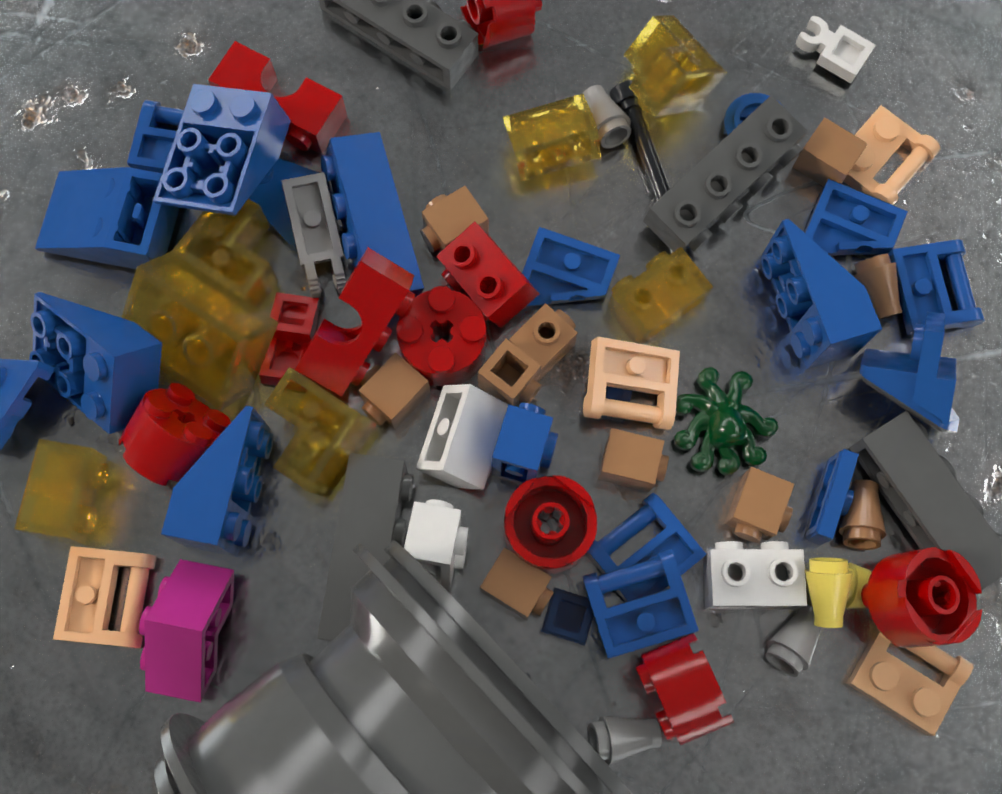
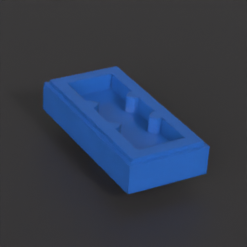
M843 449L829 458L805 537H807V541L823 545L833 540L840 515L845 516L848 513L853 501L854 491L850 490L849 486L859 454Z

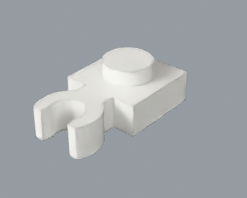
M812 16L806 27L807 30L813 32L816 36L812 37L805 32H801L795 43L803 51H817L820 53L816 64L849 83L853 82L876 46L874 43L842 25L833 33L829 30L827 23L817 16Z

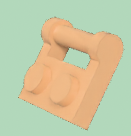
M880 105L855 134V136L865 141L867 146L843 182L857 191L894 206L899 199L898 193L925 161L933 160L941 149L940 145L933 137L926 134L921 135ZM901 146L911 152L885 184H879L873 179Z
M604 337L594 338L591 341L587 394L583 402L584 417L600 419L603 415L653 423L654 428L670 430L676 415L680 351ZM606 386L658 395L656 406L608 399L606 398Z
M71 546L53 639L141 649L143 635L139 634V624L143 612L149 571L155 570L157 556ZM119 566L131 568L120 632L108 630Z
M877 628L846 684L927 736H935L960 687L970 677L973 664L961 656L954 658L937 646L905 647V649L944 672L938 684L888 653L886 650L891 641Z

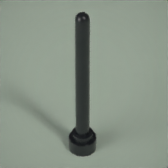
M627 80L614 86L610 90L609 96L631 120V132L655 199L658 201L670 190L642 113L644 108L643 102L646 97L639 80ZM690 247L680 257L676 255L678 263L682 268L689 269L694 266L695 256Z

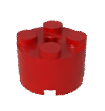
M466 0L467 5L460 7L463 20L468 22L478 33V45L484 44L483 49L534 33L535 12L542 9V0Z
M437 286L416 296L403 317H399L396 331L401 356L429 381V386L461 385L475 376L481 368L487 346L486 323L480 308L468 296L451 290L446 286ZM449 335L451 341L446 342L440 339L435 342V337Z
M171 383L168 389L159 388L146 392L118 440L119 446L124 444L126 450L122 456L132 469L146 479L166 487L169 480L180 481L229 426L231 420L225 413L211 409L195 399L193 391L185 385Z
M543 476L525 481L513 492L506 506L503 528L505 542L508 549L521 560L547 574H557L572 568L586 555L596 537L597 515L591 496L579 483L565 476ZM552 516L556 517L559 520L556 528L560 532L557 533L553 530L548 532V534L542 532L540 518L548 521Z
M931 547L887 556L875 566L868 583L863 586L861 591L862 602L869 609L875 625L892 644L899 648L961 643L976 631L982 616V609L976 610V594H982L979 578L970 563L962 555L952 550Z
M694 633L641 654L644 663L636 666L646 693L650 694L657 691L664 707L663 710L656 712V716L667 741L677 737L680 746L734 723L731 714L721 716L718 707L726 704V700L703 650L693 653L690 645L697 642Z

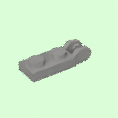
M324 172L281 180L300 265L305 269L311 297L321 298L322 292L320 279L317 277L314 264L331 261L334 288L340 294L346 284L341 261L344 255Z

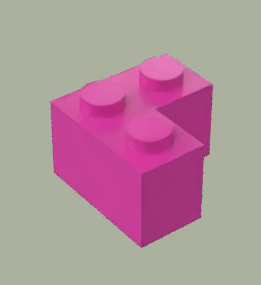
M180 559L171 576H165L162 579L153 606H147L144 609L139 624L140 635H145V646L140 658V669L145 671L146 692L202 702L217 671L218 634L233 606V569Z

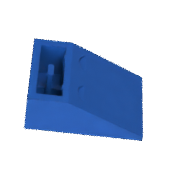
M193 84L153 201L161 205L236 215L279 159L290 125V118L273 94Z
M130 167L59 171L35 249L41 252L161 274L180 207L156 204L153 201L162 173Z
M790 219L782 220L762 253L761 264L767 279L773 280L778 293L776 295L778 311L782 318L788 319L793 332L791 343L796 356L803 358L806 368L810 369L856 355L882 330L866 287Z
M42 292L34 293V312L30 318L33 329V351L30 353L29 360L41 361L55 367L49 380L45 381L108 434L125 429L146 392L158 389L162 342L133 321Z
M245 406L174 486L161 535L185 547L238 557L240 547H246L252 527L251 520H247L251 502L257 503L263 484V478L258 476L262 459H268L271 454L274 438L273 433H269L270 427L254 407Z

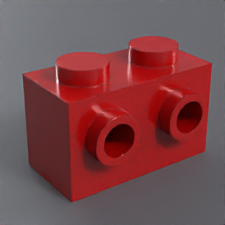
M475 221L436 256L446 268L441 275L448 284L458 292L464 289L480 308L485 322L489 319L500 328L505 326L539 295V292L489 234Z

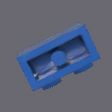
M520 403L519 407L508 404L492 455L493 476L522 484L527 480L538 477L540 467L549 470L559 434L551 432L553 417L546 416V410L529 403Z

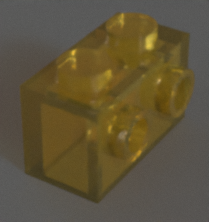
M583 93L502 117L508 147L520 181L601 158L597 125Z
M682 247L669 255L666 251L659 253L645 266L647 270L636 278L628 275L611 289L612 294L607 309L634 343L645 344L707 300L713 286Z
M39 439L14 529L32 536L85 545L87 534L93 532L97 521V509L94 506L98 491L104 488L108 479L109 467L106 463L107 457L94 448Z

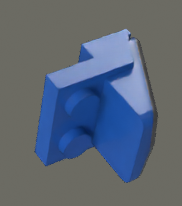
M927 311L925 324H915L911 354L865 349L860 365V375L867 385L940 432L955 434L958 432L960 421L952 408L956 386L957 359L941 357L945 333V314Z

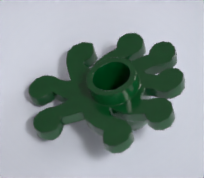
M708 367L698 374L697 379L699 386L705 391L707 396L682 394L677 397L676 415L685 416L691 412L692 408L697 409L700 413L693 418L687 430L676 433L674 444L681 450H691L696 445L699 434L701 432L705 433L700 452L693 455L690 460L692 469L697 472H707L713 467L714 450H717L721 456L717 466L720 473L725 476L733 475L740 467V458L735 453L734 448L740 446L743 450L745 463L749 466L758 467L766 461L767 453L762 447L756 446L754 436L746 424L752 427L758 436L770 438L776 434L779 428L778 422L774 418H762L751 407L742 404V392L750 389L753 384V378L748 372L738 371L731 376L729 391L726 395L716 384L720 376L719 372L713 367Z

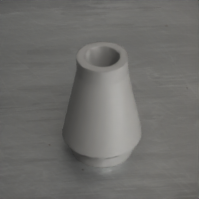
M601 85L587 88L582 93L581 100L585 106L593 140L600 143L604 148L619 146L631 134V120L629 116L609 97Z
M807 605L800 608L767 642L769 649L765 654L766 659L776 669L789 676L797 677L801 670H808L822 627L814 625L812 606Z
M600 716L599 721L590 722L588 726L589 744L608 765L648 749L659 748L662 743L660 726L655 718L645 720Z

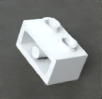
M471 384L443 385L416 469L456 488L484 490L487 478L492 470V455L508 404Z
M436 499L427 500L426 503L414 501L404 549L447 591H450L454 569L463 570L469 528L461 526V510L453 509V505L448 502Z
M738 541L715 543V549H710L706 552L707 555L703 557L705 610L798 609L807 606L804 550L789 549L788 542L784 541L760 543L761 549H743V542Z

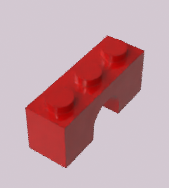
M234 41L208 79L211 86L270 93L278 80L270 58L237 41ZM307 77L293 94L284 97L274 96L291 120L286 134L287 140L303 151H307L310 148L322 155L328 147L330 138L335 136L347 117L343 96Z
M368 247L339 296L340 300L352 306L359 313L362 324L355 328H341L324 318L303 352L295 370L341 397L350 383L357 387L370 367V363L366 362L365 359L372 349L380 352L393 329L387 326L394 314L403 317L416 294L411 292L410 288L415 275Z

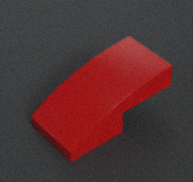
M276 292L267 325L269 339L259 372L261 384L297 389L305 388L307 377L296 371L295 368L316 333L320 306L319 298Z

